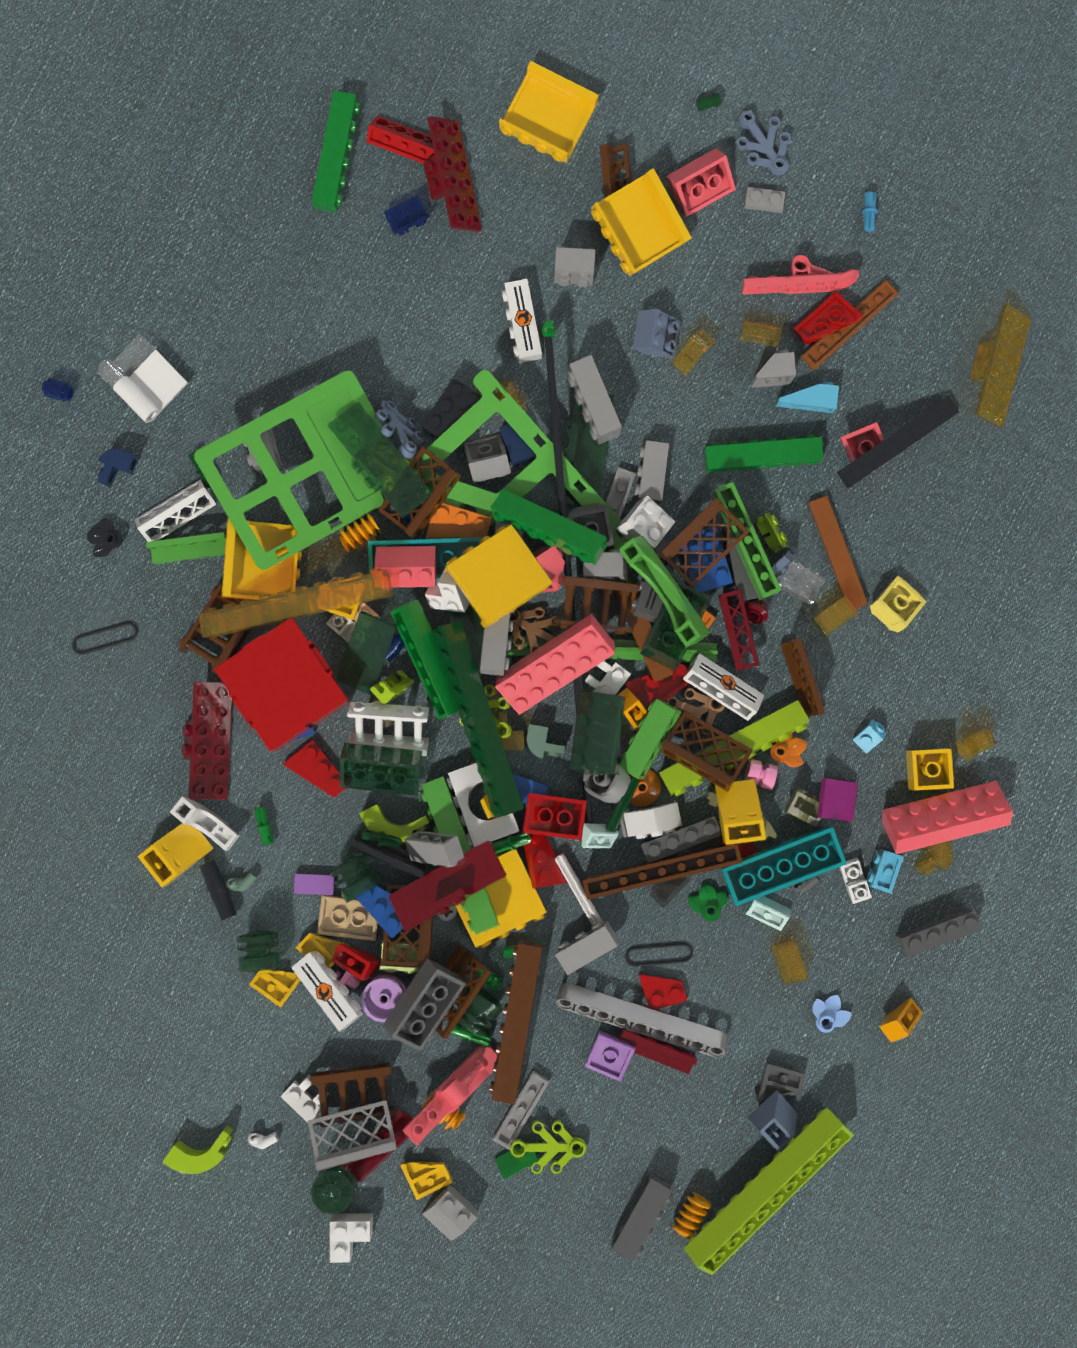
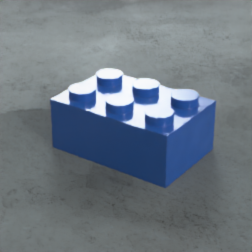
M713 527L702 530V537H713ZM716 528V537H719L718 531H717V528ZM690 540L687 543V551H699V540ZM701 540V551H713V540ZM716 540L715 551H723L720 540ZM685 546L680 551H685ZM680 554L683 565H685V554ZM687 554V565H699V554ZM701 554V565H710L713 562V554ZM723 557L693 587L690 585L693 596L733 583L726 558ZM687 568V575L692 580H695L698 577L699 568Z

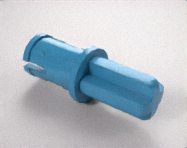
M866 192L864 194L862 214L864 215L865 232L875 230V214L878 212L876 209V192Z

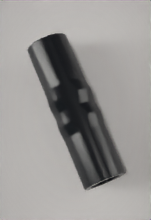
M212 860L199 866L221 921L236 915L237 912L216 861Z

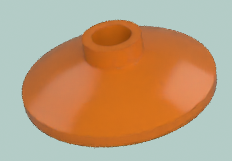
M649 770L644 779H637L639 785L644 784L646 789L640 791L637 787L630 801L632 805L638 807L649 806L660 795V780L653 771Z

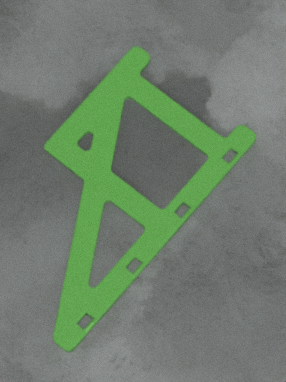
M482 370L473 379L474 385L482 393V398L432 443L427 450L443 461L494 413L498 412L537 456L532 463L503 488L523 498L549 473H553L556 476L553 443L488 370ZM496 388L505 396L501 401L492 393ZM537 434L546 442L542 447L533 439ZM398 448V449L395 451V453H397L398 455L402 456V455L399 453V448ZM426 453L421 458V466L431 465L430 456ZM562 454L564 485L566 489L582 506L597 503L607 505ZM412 457V459H406L410 462L409 465L415 457ZM431 468L422 470L423 480L432 479ZM413 471L410 474V483L419 481L418 471ZM436 473V478L442 477V475ZM577 480L586 488L582 493L574 485ZM458 481L444 503L461 507L462 504L473 506L476 508L477 513L492 517L491 526L496 522L492 516L491 506L500 492L494 493ZM433 482L424 483L425 494L431 493L434 489ZM420 484L413 485L414 488L421 494ZM607 505L615 549L612 550H619L629 540L624 536L620 537L614 530L622 521Z

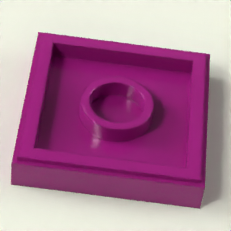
M822 778L817 817L853 822L858 783Z

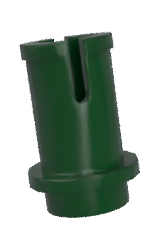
M713 92L710 96L696 99L698 111L700 112L711 107L718 108V105H721L719 93L715 94Z

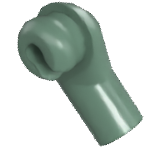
M249 872L244 879L230 878L227 881V887L232 891H246L257 879V876Z

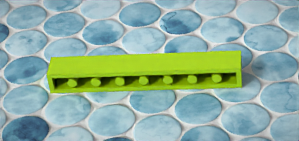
M797 700L730 735V737L753 750L748 758L750 759L756 755L755 752L762 749V751H765L773 746L772 743L778 740L783 742L790 737L789 734L795 731L797 733L807 729L806 725L809 724L810 720ZM723 739L716 743L718 749L728 748L727 741ZM714 745L705 748L704 752L714 751ZM741 749L733 750L735 760L744 758L746 752ZM730 751L719 753L722 762L732 760ZM716 754L706 756L707 762L711 765L718 763ZM679 763L659 772L660 778L670 796L675 794L676 797L685 793L686 788L690 786H699L704 782L703 779H705ZM726 765L723 766V768L727 767L728 769H731L734 767V765Z

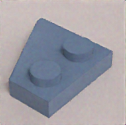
M792 549L771 566L776 578L788 569L786 565L797 555Z

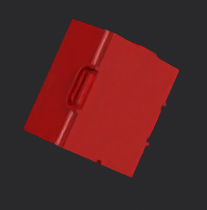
M292 617L264 636L260 635L242 647L243 650L214 668L231 693L228 696L234 700L233 703L246 722L250 724L249 727L256 730L270 752L280 751L312 729L310 726L320 724L350 704L332 677L334 674L315 644L311 640H307Z

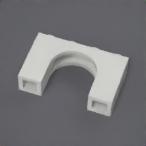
M477 763L448 773L449 778H447L450 790L454 789L456 794L453 797L454 803L457 808H461L463 814L460 815L463 827L467 826L469 831L466 834L470 845L473 844L474 847L487 840L493 842L520 832L513 813L493 820H481L472 813L469 806L470 794L477 785L483 783L477 771Z

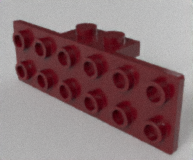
M429 116L427 120L435 155L423 164L431 200H438L444 196L452 229L480 232L482 227L459 122Z
M197 681L193 683L192 721H185L182 733L185 736V740L181 749L184 760H190L188 798L191 800H227L232 698L228 696L231 693L224 683Z
M487 840L463 854L464 858L459 860L457 865L453 867L442 865L389 895V899L404 931L416 927L437 914L443 915L449 912L450 907L455 904L459 906L467 901L466 898L507 876L491 841Z

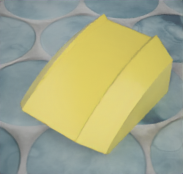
M897 576L870 605L872 614L881 620L889 630L900 632L909 625L927 601L908 582Z

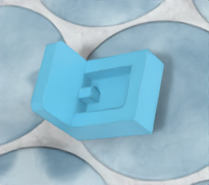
M872 719L853 738V741L867 754L884 739L886 732L879 722H875Z

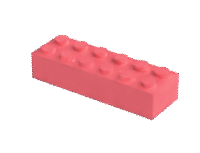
M590 614L509 667L508 670H504V676L497 675L495 688L520 715L614 655L615 642L595 617Z
M997 781L884 809L882 824L895 853L900 854L1011 825L1013 811Z

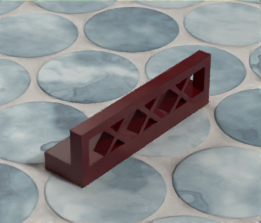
M742 589L718 595L736 671L759 666L760 662ZM738 594L739 604L735 609L731 596ZM737 613L743 616L744 619L741 627L737 623ZM741 632L748 635L749 641L746 646L742 644ZM746 651L752 654L754 663L747 664Z
M621 1028L618 1038L636 1045L635 1054L686 1074H690L693 1064H697L698 1059L695 1054L658 1039Z
M399 1110L391 1117L397 1148L409 1138L402 1130L413 1119L409 1112ZM381 1126L375 1134L382 1140L390 1138L389 1129ZM373 1137L371 1142L379 1141ZM370 1138L366 1140L362 1145L367 1144ZM395 1150L344 1163L341 1166L344 1170H350L358 1182H362Z

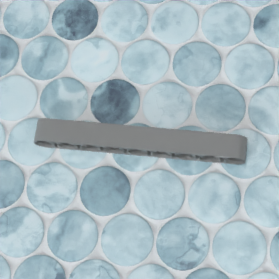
M571 983L560 985L556 1004L561 1009L712 1057L721 1058L725 1055L727 1035L722 1031Z

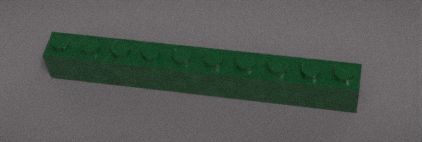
M458 621L440 626L432 630L433 639L437 644L440 660L444 665L446 678L450 683L452 696L456 701L458 714L465 728V735L471 745V753L475 757L478 766L477 771L482 778L484 792L490 802V810L495 818L522 810L524 807L462 622Z

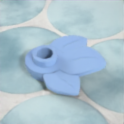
M838 995L828 997L825 1002L816 998L813 1003L812 1011L816 1016V1026L822 1032L827 1033L831 1032L835 1027H843L851 1018V1012L841 1010V1002ZM824 1019H828L827 1025L822 1024Z

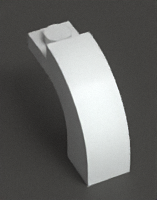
M182 796L170 811L183 824L197 828L225 851H228L240 836L228 826L225 820L190 798Z

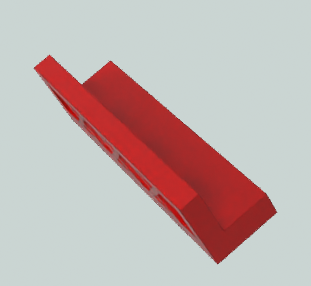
M378 115L369 124L367 143L422 164L435 155L430 135Z

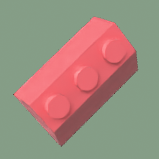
M716 148L666 176L671 193L686 217L736 190L727 157Z
M436 546L376 547L375 588L435 587L437 585Z

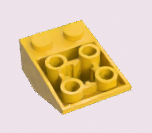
M755 779L735 781L728 792L715 785L723 843L728 845L766 840Z
M182 823L137 857L159 885L165 887L214 848L200 830Z

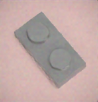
M747 187L744 208L782 213L785 192Z

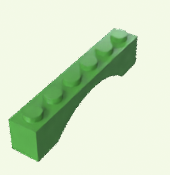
M644 536L632 538L619 549L628 564L644 577L659 595L670 614L674 630L685 647L697 644L711 633Z

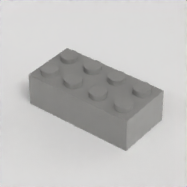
M592 355L570 363L567 379L570 387L575 388L576 394L574 395L578 405L582 404V415L585 422L590 423L591 429L589 431L593 441L597 440L599 445L620 436L622 426Z

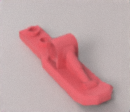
M799 255L793 259L788 277L771 275L766 278L752 276L744 279L742 295L835 292L855 283L859 278V270L850 269L845 272L832 273L812 265L807 257Z
M478 1046L435 1090L431 1101L402 1130L415 1145H418L447 1114L456 1111L493 1072L495 1061L498 1062L499 1054H496V1050L492 1046Z

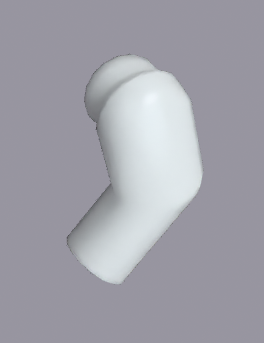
M276 1132L268 1136L259 1133H251L248 1136L250 1145L259 1149H265L279 1141Z

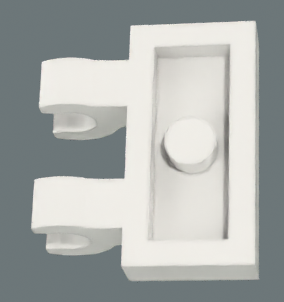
M603 661L596 665L607 673L601 682L591 674L587 676L585 682L595 688L592 694L608 705L631 673L617 662L611 666L606 661Z
M310 1075L300 1084L295 1080L281 1095V1098L307 1123L308 1120L314 1119L320 1113L319 1093L312 1097L306 1091L311 1085Z

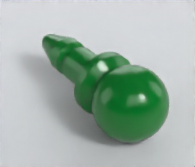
M479 970L476 971V973H478L481 976L483 971ZM491 971L485 983L489 989L497 990L501 987L502 980Z

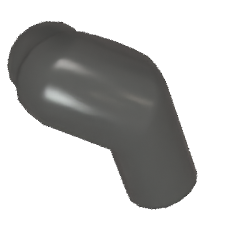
M815 876L791 885V888L794 891L807 892L821 880L819 876Z

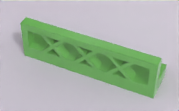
M220 532L146 542V546L151 550L153 564L225 555L226 533Z

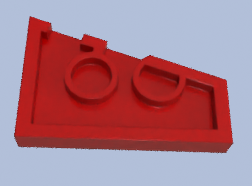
M835 291L793 329V333L807 345L862 320L863 315Z
M684 664L671 667L673 675L655 683L650 674L625 682L624 684L640 701L647 713H649L648 708L653 701H656V699L666 701L689 684L683 680L687 671Z
M312 740L283 763L284 766L333 798L350 786L315 740Z
M530 834L532 841L529 844H525L524 847L532 889L568 883L555 862L556 856L545 835Z

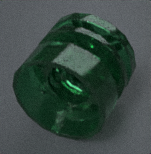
M367 853L348 859L330 873L332 878L341 874L342 878L335 882L336 885L346 883L347 886L340 891L346 903L382 883L377 871L368 874L366 872L372 865V862L362 865L361 861L368 858Z
M256 930L236 937V942L246 943L237 947L238 951L247 952V954L238 957L240 972L264 971L281 966L280 952L271 951V948L279 945V941H270L279 937L277 931Z
M470 987L465 990V996L469 994ZM480 989L458 1023L468 1031L484 1037L487 1033L485 1028H490L492 1025L486 1017L497 1019L504 1007L492 995ZM459 1003L456 1004L458 1008L454 1007V1013L459 1009Z
M341 1164L320 1170L312 1185V1202L323 1213H341L352 1201L357 1187L356 1178L350 1170H344ZM332 1188L335 1189V1193H331Z

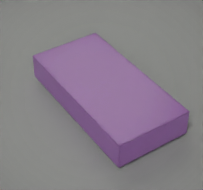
M295 873L294 893L334 895L335 875Z

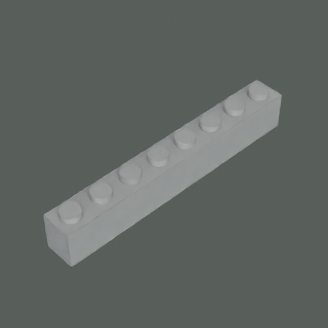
M496 521L495 531L502 526L508 527L509 524ZM522 530L517 531V533L519 534V536H520L521 539H522V533H523V531H522ZM510 613L487 629H484L480 674L504 676V670L509 669V658H506V651L511 649V639H508V632L513 630V620H510Z

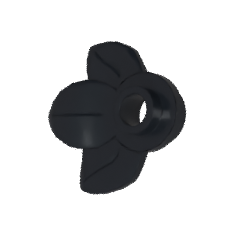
M101 519L99 528L91 529L86 535L88 541L95 545L93 556L105 557L109 555L112 549L120 547L123 543L121 533L115 530L114 524L107 519Z

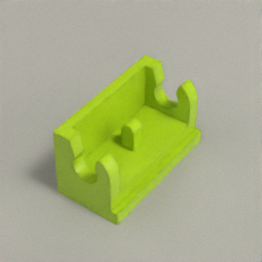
M398 670L397 673L401 676V681L391 674L386 679L372 686L370 690L383 705H386L401 695L415 681L410 679L404 671Z

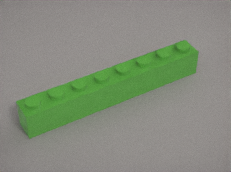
M440 777L422 784L423 790L420 793L423 801H427L430 807L427 809L430 819L435 821V833L457 835L463 854L471 850V845L468 842L447 780L444 777ZM486 888L466 898L467 901L461 904L464 913L468 912L470 920H468V925L471 932L475 931V934L479 935L500 926Z

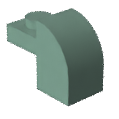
M529 724L527 744L534 755L543 758L544 751H548L549 756L559 757V754H564L565 746L546 743L548 727Z

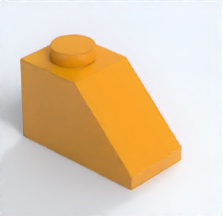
M626 688L613 698L612 701L638 733L640 729L639 724L643 718L647 717L648 713L633 693Z
M909 998L890 1012L879 1027L890 1042L897 1041L910 1035L923 1012L914 1000Z

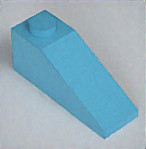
M822 382V384H817L779 398L776 402V407L833 413L837 409L839 386L834 385L832 382Z

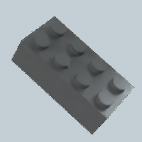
M427 958L382 1026L392 1038L422 1051L466 983L457 973Z

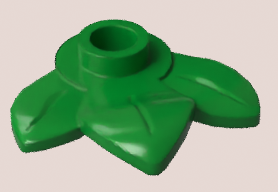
M706 882L701 886L699 896H688L691 909L701 914L708 922L718 920L721 909L726 906L728 900L725 891L716 893L713 886ZM709 908L714 909L715 913L713 915L708 914L707 910Z

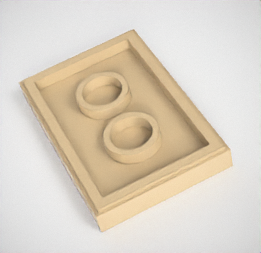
M322 895L317 934L376 941L378 922L356 898Z

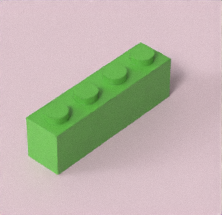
M656 699V701L650 704L647 717L643 718L640 722L638 733L631 738L628 751L624 752L620 758L621 763L619 766L637 779L645 778L660 751L662 743L667 739L682 712L660 699Z

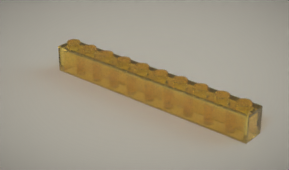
M381 568L372 569L369 571L370 574L366 575L356 573L352 574L351 578L345 580L344 577L332 579V583L328 584L326 582L314 583V587L311 588L301 586L295 588L296 591L290 593L288 590L277 592V596L273 597L271 595H263L256 601L247 599L242 600L239 605L234 603L225 604L223 609H205V613L198 614L202 637H219L283 622L291 617L296 619L393 596L389 572L382 571Z

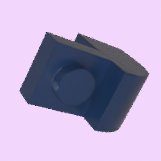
M110 449L104 452L98 459L99 462L104 464V467L98 473V482L111 488L118 470L132 476L139 457L122 449Z

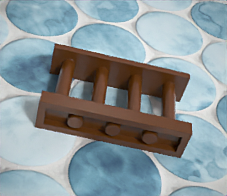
M559 576L558 584H565L564 588L566 589L563 620L554 619V623L560 624V628L569 629L572 625L578 623L571 621L574 589L576 590V586H582L583 591H585L582 619L590 615L592 592L595 591V588H599L601 593H603L599 624L603 629L615 630V634L626 635L627 631L634 632V628L625 627L628 597L631 596V592L638 593L639 585ZM613 590L619 591V595H621L617 626L607 625L610 595L613 594Z
M221 584L218 587L215 586L211 591L210 600L187 636H183L180 640V647L178 651L186 653L189 649L212 663L211 666L213 668L211 671L215 674L217 673L214 668L236 654L263 611L253 604L251 607H246L233 598L221 597ZM219 600L242 613L244 617L242 622L236 624L215 611L214 608ZM209 616L233 630L232 633L234 635L230 640L226 641L203 626ZM198 633L222 647L223 652L220 657H215L193 643Z
M390 1062L311 1073V1085L318 1087L321 1116H315V1119L329 1115L326 1086L332 1082L338 1084L341 1112L348 1110L346 1083H348V1080L354 1079L358 1082L360 1107L368 1105L366 1081L369 1077H376L378 1079L380 1102L387 1100L388 1105L386 1078L388 1077L387 1075H391ZM384 1106L374 1108L371 1115L382 1119L385 1115ZM394 1106L388 1107L390 1118L391 1115L395 1114ZM367 1109V1110H364V1111L367 1112V1113H369V1112L371 1111V1109ZM361 1111L355 1112L351 1120L366 1119L367 1115ZM348 1114V1115H344V1116L347 1117V1118H350V1116H351L352 1114ZM340 1116L336 1117L333 1123L345 1122L347 1120ZM332 1119L325 1120V1122L330 1124ZM322 1122L315 1123V1126L320 1125V1127H328Z

